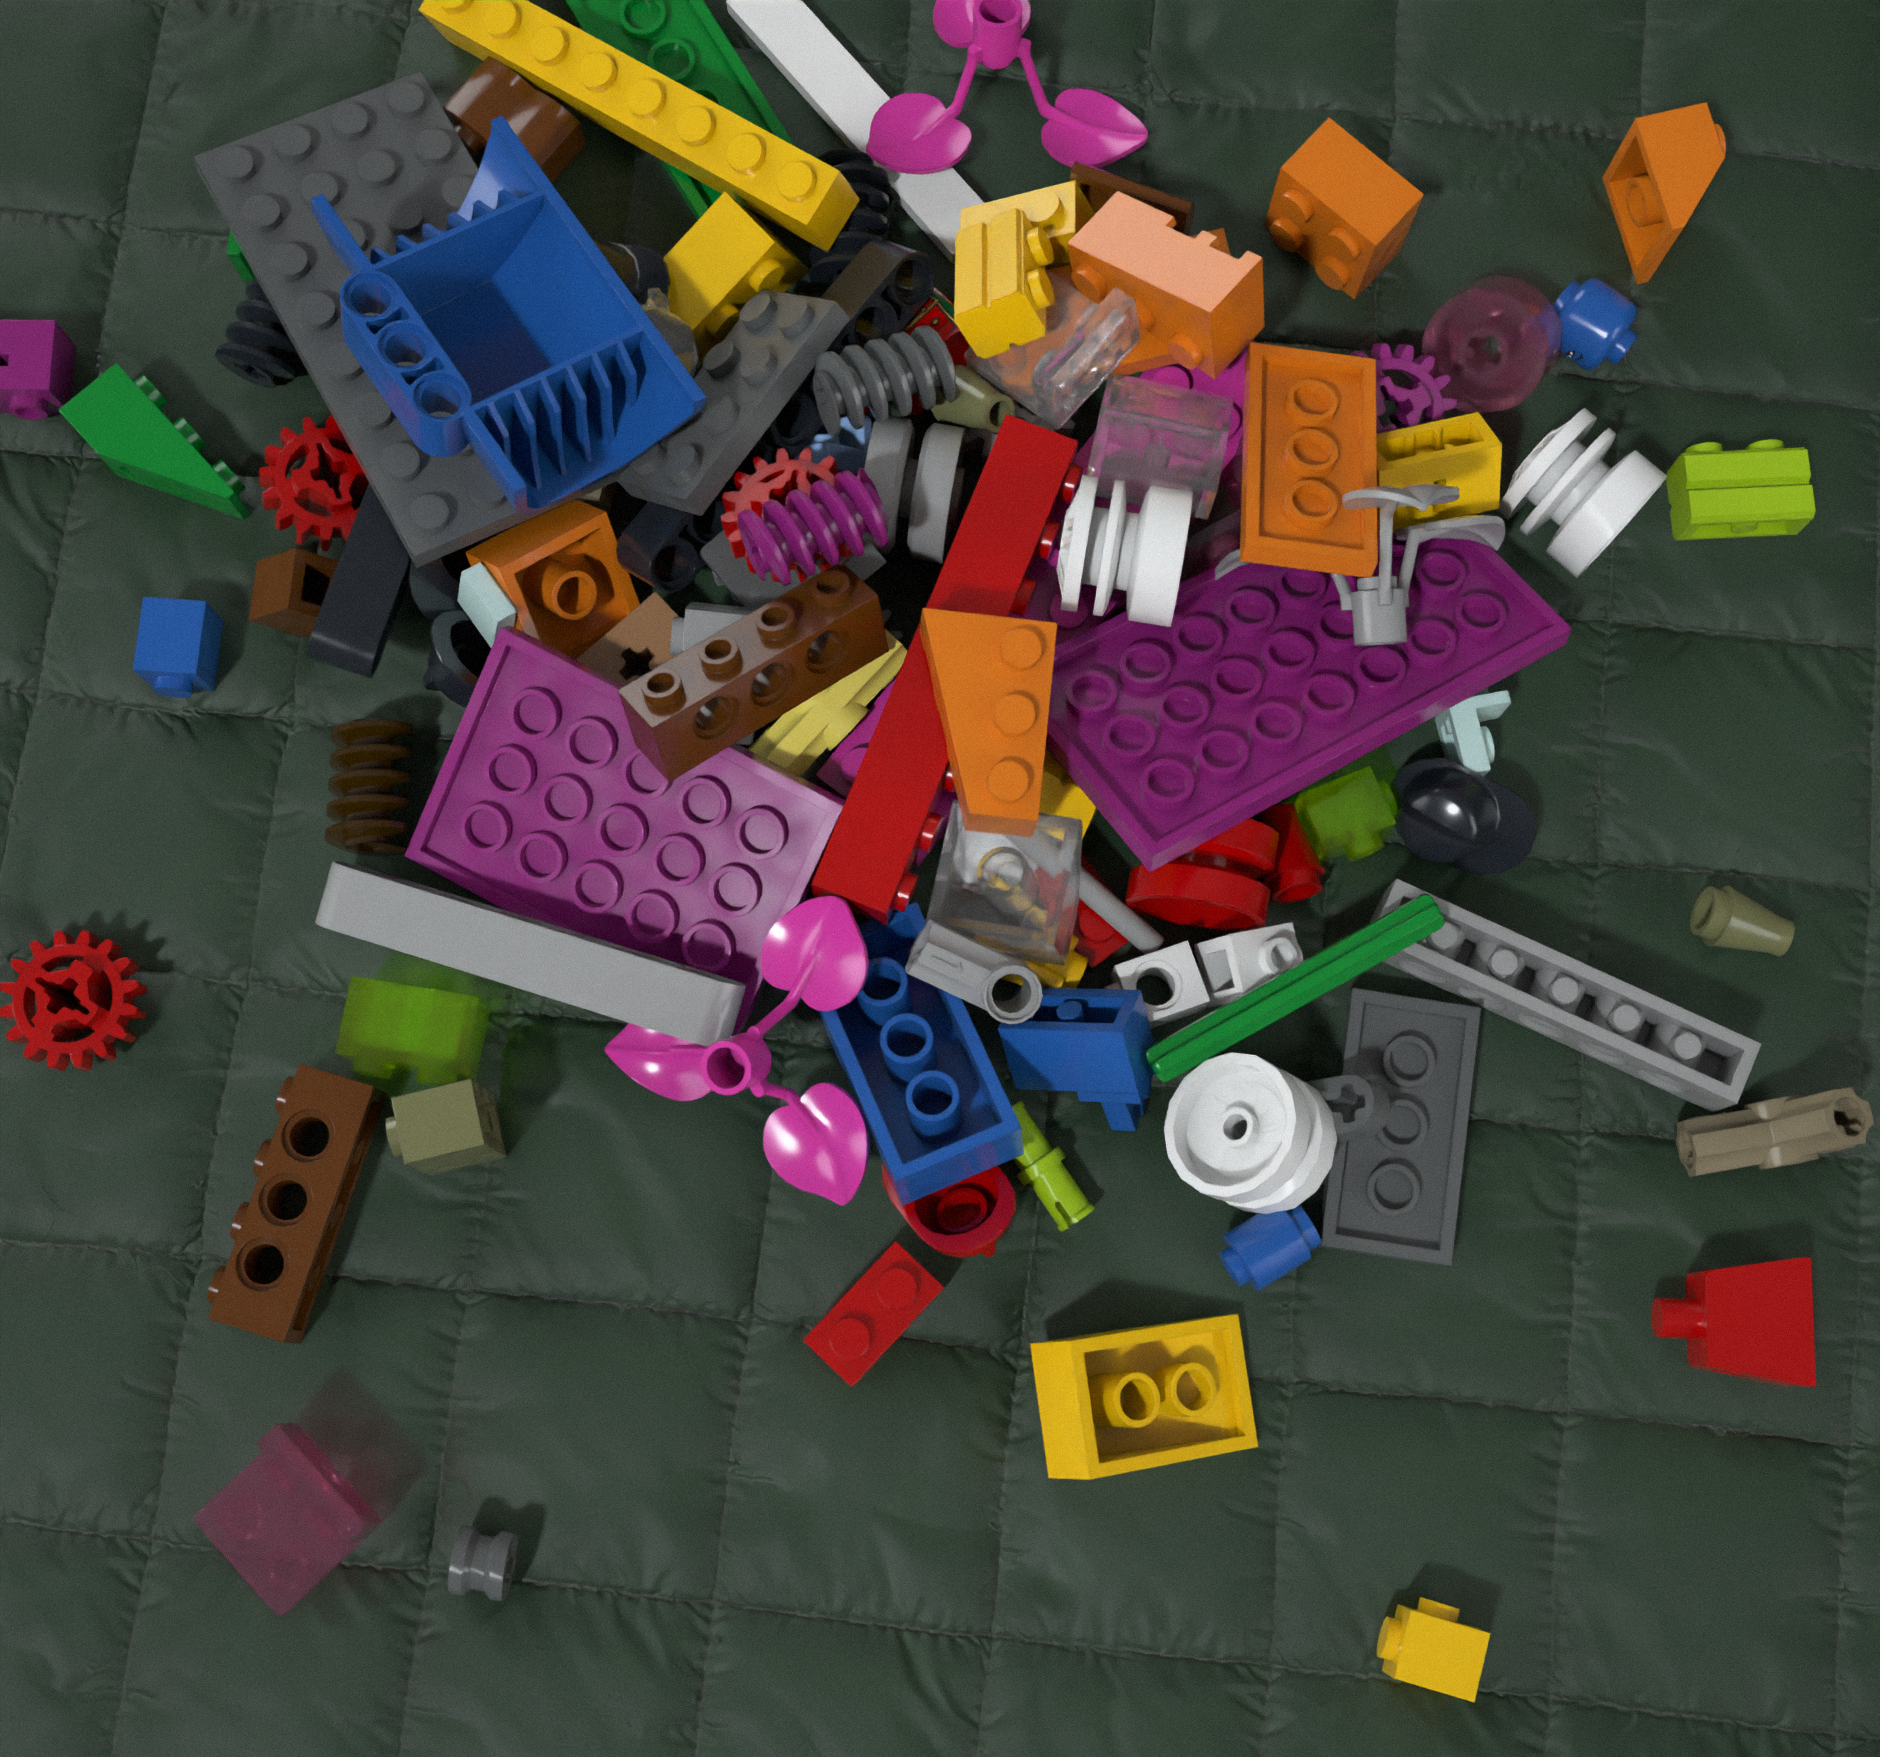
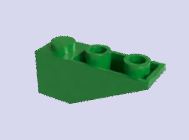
M115 363L58 410L117 476L243 520L251 515L250 511L237 496L246 489L243 483L221 459L212 467L199 454L207 446L206 443L183 417H180L174 423L168 420L160 411L168 402L143 374L133 381Z

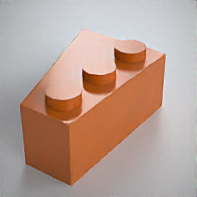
M1117 191L1067 243L1072 270L1071 278L1074 284L1088 298L1095 301L1102 298L1116 308L1124 322L1135 332L1142 335L1149 332L1166 344L1170 354L1181 365L1188 369L1198 367L1215 380L1265 327L1263 257L1247 250L1240 259L1234 258L1216 249L1220 245L1217 236L1202 230L1193 239L1172 229L1177 224L1174 216Z
M922 608L919 632L923 649L926 652L935 702L944 730L947 754L964 828L966 831L1032 838L1039 818L1057 623Z

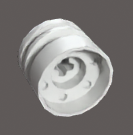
M1586 408L1579 411L1569 422L1549 432L1533 449L1513 474L1508 490L1499 503V509H1496L1498 513L1509 520L1528 501L1536 506L1520 527V531L1526 536L1535 532L1550 519L1560 527L1551 539L1546 553L1576 578L1604 551L1667 478L1662 471L1636 450L1625 456L1612 468L1604 463L1602 460L1616 436V433L1610 428L1605 430L1588 448L1580 443L1597 419Z
M1082 475L1080 487L1066 511L1057 565L1062 596L1060 610L1077 612L1082 584L1097 586L1093 615L1103 616L1108 607L1113 589L1125 590L1129 621L1171 627L1186 547L1193 492L1150 486L1145 495L1140 513L1126 512L1125 481H1114L1110 509L1094 507L1099 478Z

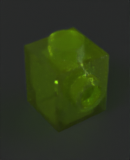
M1370 766L1303 792L1293 804L1296 806L1298 817L1321 863L1346 854L1349 862H1353L1381 850L1384 847L1382 839L1396 825L1393 816L1397 815L1398 812L1390 787L1384 780L1377 782Z

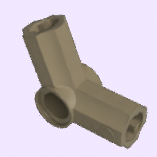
M1852 1087L1806 1097L1804 1095H1793L1745 1105L1744 1110L1722 1112L1714 1115L1689 1118L1677 1123L1676 1145L1680 1162L1686 1168L1689 1177L1758 1165L1759 1170L1817 1160L1819 1159L1818 1154L1853 1148L1855 1145L1866 1143V1134L1869 1128L1874 1125V1120L1869 1102L1862 1100L1855 1094Z

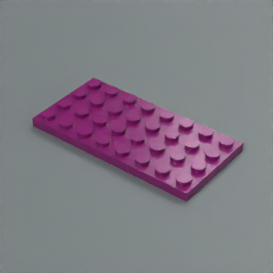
M1393 533L1391 576H1397L1398 584L1407 540H1397L1396 533ZM1377 534L1378 563H1377V565H1376V567H1375V570H1374V572H1373V574H1372V577H1378V576H1379V545H1380V535L1378 536V534ZM1429 539L1419 544L1408 591L1409 607H1405L1407 642L1397 644L1354 646L1352 611H1341L1340 594L1331 573L1250 563L1241 565L1215 580V568L1218 566L1216 565L1179 584L1171 627L1129 621L1127 611L1055 647L1046 747L1147 870L1152 872L1566 645L1572 628L1491 547L1471 540ZM1345 575L1351 591L1357 592V579L1364 577Z

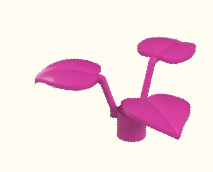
M936 0L933 10V26L936 33L948 45L957 48H968L967 62L955 98L947 109H945L939 99L924 93H904L891 98L878 109L871 121L866 152L877 163L891 170L906 174H933L954 166L965 156L971 145L972 135L970 129L955 118L962 112L978 63L980 62L985 67L991 69H1001L1010 65L1016 57H1019L1040 115L1048 119L1041 131L1042 145L1050 156L1058 162L1069 167H1073L1075 161L1095 168L1106 166L1143 146L1148 139V131L1142 122L1128 109L1114 99L1094 90L1083 88L1067 89L1058 95L1055 108L1048 103L1031 56V41L1021 38V35L1030 25L1031 7L1028 0Z
M829 895L807 900L794 907L782 916L767 934L761 952V972L769 984L790 992L783 1002L758 1024L751 1026L747 1033L731 1036L707 1047L628 1023L606 1045L604 1050L611 1060L634 1081L650 1091L672 1100L692 1101L702 1098L712 1091L721 1095H734L748 1088L751 1089L756 1097L768 1095L785 1100L789 1105L776 1109L769 1116L764 1128L763 1148L771 1167L781 1178L794 1187L825 1197L841 1206L849 1203L857 1193L867 1170L870 1151L869 1129L861 1107L846 1090L830 1082H821L812 1086L801 1098L791 1088L769 1083L766 1077L771 1070L772 1057L767 1044L762 1040L765 1033L795 1008L800 998L815 1010L831 1011L850 1003L860 993L865 984L869 961L863 936L848 903L840 896Z

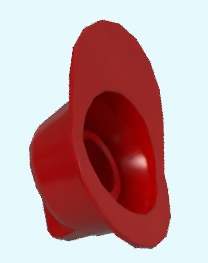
M882 1163V1184L891 1202L921 1240L945 1255L958 1258L977 1256L981 1253L990 1258L995 1254L996 1242L1008 1228L1016 1211L1015 1191L1007 1176L998 1166L902 1206L886 1168Z

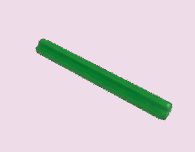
M1419 895L1151 1045L1145 1051L1149 1065L1161 1082H1168L1440 930L1445 922L1439 906L1430 895Z

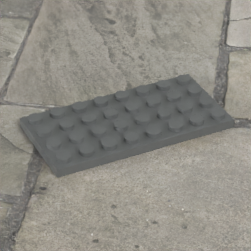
M421 71L194 156L201 179L416 568L614 483L621 473L630 466L628 464L623 469L534 515H521L514 510L469 444L457 455L446 458L433 457L420 450L346 345L342 334L340 288L345 279L351 276V274L329 244L313 214L311 198L323 193L370 260L371 248L378 246L391 256L395 255L397 236L402 234L415 243L420 242L422 225L426 223L431 224L440 231L447 228L448 214L453 211L458 213L478 172L477 166ZM369 312L365 313L364 315L375 316L379 314ZM412 362L397 363L400 366L415 365ZM441 411L431 413V415L436 417H447L452 415L450 413Z

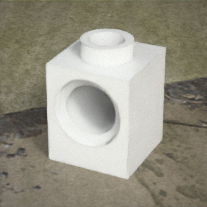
M1188 940L1115 965L1110 974L1113 984L1104 987V989L1137 990L1136 983L1144 976L1153 975L1162 978L1170 989V1000L1158 1006L1144 1002L1150 1028L1203 1011L1210 1002Z

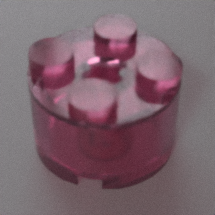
M1490 275L1469 284L1436 311L1424 332L1422 353L1424 352V355H1432L1435 358L1433 368L1429 372L1430 375H1449L1451 381L1440 390L1442 397L1457 399V406L1454 408L1469 414L1479 412V414L1510 409L1523 402L1547 377L1559 354L1563 325L1552 304L1536 287L1513 277ZM1489 335L1499 342L1497 346L1498 351L1494 355L1489 354L1484 349L1488 343L1487 337Z

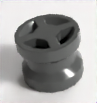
M462 1525L457 1533L448 1574L449 1594L463 1596L470 1590L485 1592L489 1600L505 1601L511 1586L516 1563L517 1533L501 1531L496 1536L482 1535L475 1526Z

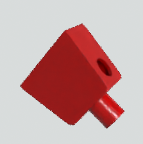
M1800 1257L1687 1273L1685 1280L1686 1299H1654L1651 1309V1324L1654 1336L1656 1338L1687 1339V1360L1690 1367L1785 1387H1816L1811 1258Z

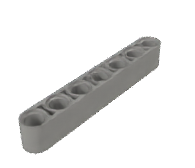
M332 861L315 921L321 927L707 1047L732 1036L746 989L745 984L723 976L393 875L341 861Z

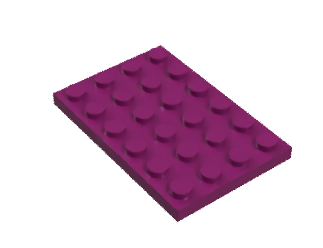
M512 626L500 627L404 856L504 910L745 984L746 989L733 1033L738 1034L745 1028L766 983L761 972V952L767 934L782 916L804 902L846 800L737 743L729 746L673 781L668 782L634 743L618 690L625 685Z

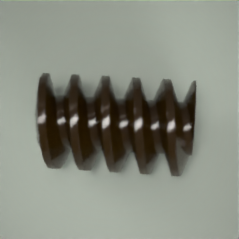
M361 718L340 724L332 729L331 741L341 749L330 754V767L340 774L334 775L328 781V791L338 798L327 804L326 816L332 821L337 822V824H333L325 829L324 840L329 845L349 853L366 856L399 855L406 851L405 848L388 842V836L407 832L408 824L390 818V811L409 806V799L391 793L392 786L410 783L411 774L393 768V762L410 759L412 757V750L395 744L394 741L395 737L413 734L414 725L394 719Z

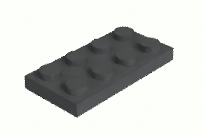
M762 289L758 295L752 297L743 306L739 315L740 319L725 339L707 353L703 360L702 369L694 378V381L706 396L704 408L650 450L631 462L630 466L621 473L616 481L632 497L702 516L814 368L820 354L826 352L850 320L840 305L833 300Z
M1352 988L1348 992L1338 1076L1346 1074L1358 1075L1381 1085L1389 1097L1391 1105L1390 1115L1384 1128L1376 1135L1365 1139L1336 1143L1332 1167L1325 1177L1318 1231L1322 1244L1318 1247L1443 1267L1452 1266L1481 1008ZM1358 1096L1357 1103L1338 1107V1112L1355 1118V1111L1365 1107V1098Z

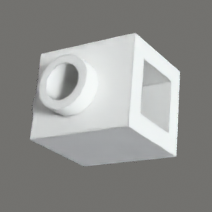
M1293 922L1228 934L1194 944L1200 974L1210 998L1208 1007L1227 1004L1303 961V954L1297 943Z

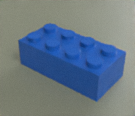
M917 902L908 905L905 912L893 911L888 925L871 920L858 926L867 947L869 961L865 984L860 993L850 1003L831 1011L817 1010L856 1102L864 1113L870 1134L902 1206L1024 1154L1021 1126L962 999L909 975L905 971L910 950L920 930L927 924Z

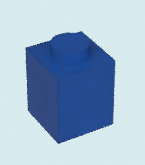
M143 597L133 670L153 687L155 693L163 696L189 698L192 696V690L214 692L224 620L207 601Z

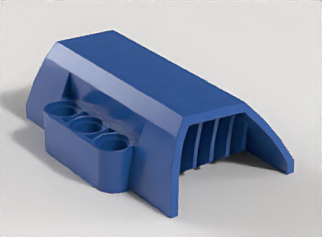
M503 116L491 120V134L479 170L458 213L453 211L448 214L447 228L440 231L429 223L422 225L421 241L418 243L413 242L403 234L397 236L396 253L393 256L375 246L371 248L369 260L323 193L311 198L313 214L329 244L351 274V276L345 279L340 288L342 334L346 345L420 450L433 457L446 458L457 455L469 444L514 510L521 515H534L623 469L704 408L705 394ZM370 312L378 313L379 315L369 316L364 314ZM412 362L415 365L400 366L397 363ZM441 411L450 413L452 415L447 417H436L431 415V413Z

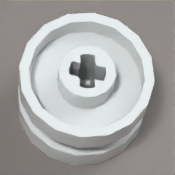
M1233 1052L1205 1060L1184 1077L1169 1102L1164 1125L1167 1155L1182 1180L1207 1196L1223 1200L1243 1211L1262 1214L1294 1209L1313 1195L1332 1167L1337 1142L1333 1113L1317 1089L1256 1055Z

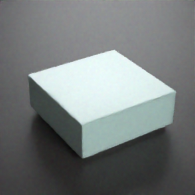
M479 562L462 571L457 601L492 648L500 627H514L517 609L485 564L482 565Z

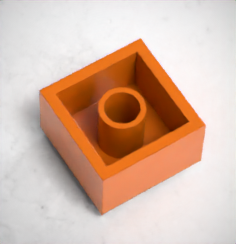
M1328 118L1280 168L1264 226L1269 229L1272 239L1282 249L1298 253L1315 267L1318 277L1327 286L1334 290H1343L1355 300L1401 251L1424 194L1331 118Z

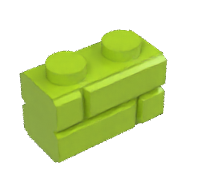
M1761 440L1748 445L1745 450L1723 451L1722 444L1716 442L1696 444L1688 447L1684 453H1681L1667 471L1666 484L1669 504H1671L1672 534L1675 541L1797 535L1814 518L1816 512L1813 486L1809 482L1811 471L1808 449H1805V447L1784 448V442L1781 440Z

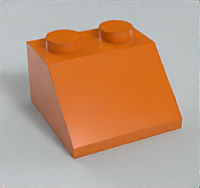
M1707 102L1635 118L1602 177L1636 284L1649 282L1685 227L1725 159V135L1721 126L1714 124Z
M577 499L528 519L465 552L470 566L479 562L482 565L485 564L516 607L514 628L574 659L580 657L640 605L629 573L622 569L617 560L616 548L618 543L607 512Z

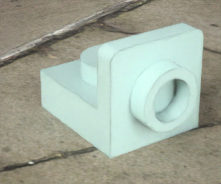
M1487 687L1435 717L1446 760L1458 763L1482 776H1485L1491 770L1490 763L1494 762L1495 757L1494 743L1488 727H1480L1479 722L1500 717L1511 704L1508 690L1489 693Z

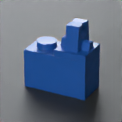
M1018 987L1014 997L1017 996L1022 987ZM1042 988L1043 997L1040 1007L1031 1018L1016 1024L1000 1023L998 1031L1016 1089L1047 1090L1052 1092L1076 1091L1079 1101L1101 1102L1111 1130H1137L1139 1126L1138 1119L1144 1115L1146 1109L1145 1098H1149L1152 1091L1151 1079L1154 1074L1147 1061L1145 1051L1148 1047L1155 1044L1141 990Z

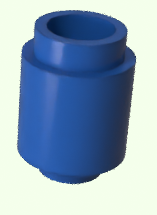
M1298 1205L1296 1208L1286 1211L1255 1214L1222 1235L1227 1248L1218 1254L1227 1272L1239 1287L1249 1282L1258 1292L1310 1260V1251L1321 1245L1322 1242L1310 1218L1303 1208Z

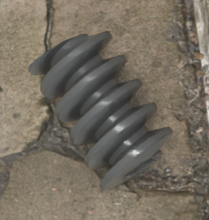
M924 325L916 327L911 332V336L906 332H896L888 338L887 342L879 338L871 339L865 344L864 350L859 345H849L841 351L840 356L832 351L823 352L817 358L815 375L813 377V389L821 420L831 436L840 434V415L845 414L852 427L858 430L863 428L865 424L864 408L869 407L875 420L883 423L888 419L889 401H893L900 415L908 416L912 412L911 395L916 394L921 406L929 410L935 406V388H939L943 397L949 403L954 400L956 393L954 365L946 344L938 332L930 326Z

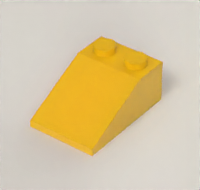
M1238 1314L1030 1343L1049 1478L1091 1480L1258 1447Z

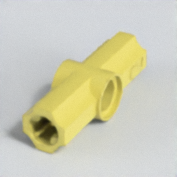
M885 629L889 648L887 653L781 715L748 750L801 776L826 748L831 751L865 716L869 710L867 704L899 673L908 651Z

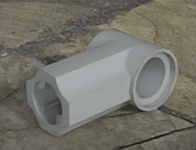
M929 919L926 926L920 930L910 950V956L905 967L907 974L988 1011L999 1022L1007 1024L1022 1023L1031 1018L1039 1009L1043 997L1040 981L1027 963L1019 956L1008 952H1000L932 919ZM1007 974L1022 976V988L1016 997L1007 1001H999L992 998L994 984L999 978Z

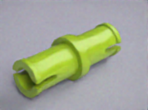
M1021 1100L1012 1106L1022 1129L1024 1150L1023 1155L1013 1159L1021 1171L1016 1177L1022 1186L1030 1184L1058 1225V1230L1063 1232L1072 1223H1077L1091 1213L1095 1207L1092 1203H1089L1061 1162L1066 1156L1060 1147L1057 1146L1052 1149L1024 1108L1025 1105Z

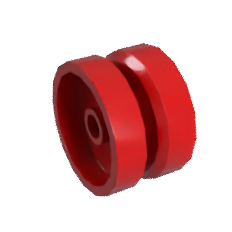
M1249 818L1152 872H1149L1143 864L1134 867L1130 872L1126 905L1135 912L1147 917L1185 927L1227 932H1243L1264 928L1271 890L1256 878L1274 872L1279 833L1270 826Z

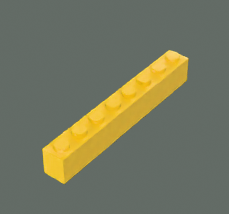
M424 0L418 9L452 44L483 61L488 56L497 59L521 76L533 89L544 93L558 103L722 194L726 191L743 206L826 252L833 245L860 200L839 170L528 0Z

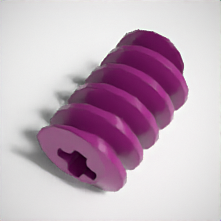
M863 468L858 469L857 477L849 471L839 472L834 478L833 487L827 481L819 480L814 482L810 487L809 497L803 491L793 490L786 496L785 507L773 499L765 501L762 505L761 518L750 509H745L737 515L741 538L757 575L764 581L765 573L772 571L784 587L791 584L790 563L797 562L806 575L810 577L815 575L816 572L814 554L821 552L829 564L835 567L840 563L838 544L844 542L856 557L864 554L863 534L869 533L881 548L888 544L885 510L873 481Z

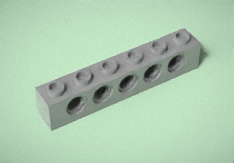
M1396 879L1382 894L1370 923L1421 894H1428L1434 899L1442 912L1445 922L1440 930L1384 960V963L1711 1112L1738 1104L1761 1043L1399 879Z

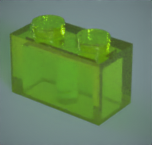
M351 976L335 1053L354 1062L352 1072L361 1075L391 1079L394 1068L418 1072L416 1082L432 1087L455 1083L457 1079H472L476 1082L491 1006L478 996Z

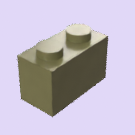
M472 1079L391 1098L394 1116L386 1118L387 1138L393 1155L395 1157L403 1156L405 1165L426 1174L435 1175L507 1157L494 1094Z

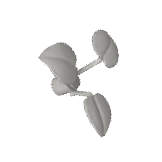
M1415 484L1403 488L1376 486L1344 494L1342 505L1348 510L1381 507L1379 576L1357 579L1358 591L1352 592L1345 575L1331 573L1340 594L1341 611H1352L1354 646L1407 642L1405 607H1409L1408 591L1420 543L1429 539H1464L1487 545L1498 551L1505 537L1504 520L1498 516L1469 515L1397 529L1395 531L1396 539L1407 540L1397 584V576H1391L1393 513L1396 507L1414 506L1421 511H1425L1430 505L1444 504L1457 500L1460 497L1459 488L1436 484ZM1240 549L1229 553L1215 568V580L1241 565L1250 564V562L1240 561Z

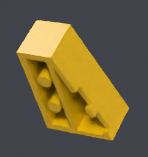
M724 191L663 258L667 263L670 275L669 293L660 314L652 323L692 376L707 353L715 345L722 342L738 322L741 309L752 297L758 295L762 289L784 293L809 272L810 269L758 217Z

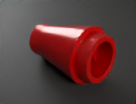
M1280 804L1263 810L1259 814L1260 822L1270 826L1279 833L1274 872L1263 876V884L1271 890L1272 899L1279 903H1290L1315 896L1323 889L1321 877L1325 874V869L1298 817L1296 806L1293 804Z

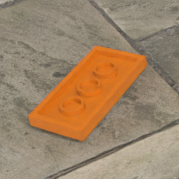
M1250 342L1245 358L1240 561L1371 578L1378 563L1377 508L1348 510L1342 505V497L1348 492L1377 486L1376 359Z

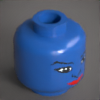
M1591 278L1582 285L1573 280L1558 297L1543 319L1550 325L1546 336L1547 342L1583 370L1592 371L1598 368L1606 359L1616 366L1639 337L1637 333L1630 329L1637 318V307L1602 279Z

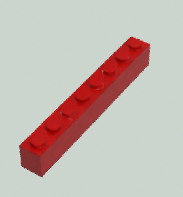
M1005 415L926 608L1010 618L1014 614L1025 617L1038 581L1029 578L1037 557L1045 560L1049 559L1061 527L1060 523L1052 521L1060 500L1067 503L1072 502L1083 474L1084 467L1075 464L1078 440L1011 415ZM920 623L811 884L815 898L829 895L840 896L848 903L853 913L884 925H888L894 909L901 912L906 911L919 878L918 875L909 872L918 849L930 852L936 839L943 815L935 813L934 809L942 790L944 789L952 793L955 790L939 710H937L927 656L923 649L919 632Z

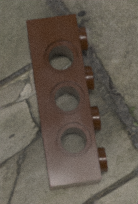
M840 561L839 565L827 568L618 690L635 745L668 782H671L887 653L889 648L879 597L851 569Z
M299 1064L295 1077L289 1076L286 1078L276 1101V1113L281 1114L273 1138L264 1140L254 1161L253 1175L258 1177L252 1197L250 1202L244 1201L240 1205L232 1222L230 1237L236 1241L227 1266L221 1265L217 1269L208 1289L207 1301L213 1304L208 1317L209 1320L282 1343H301L385 1104L387 1093L374 1086L303 1064ZM324 1122L329 1130L328 1144L321 1153L308 1156L303 1148V1137L312 1125ZM301 1185L307 1195L305 1209L298 1217L287 1220L281 1211L282 1196L290 1187ZM276 1247L283 1255L284 1268L278 1279L266 1284L259 1275L258 1264L266 1251Z

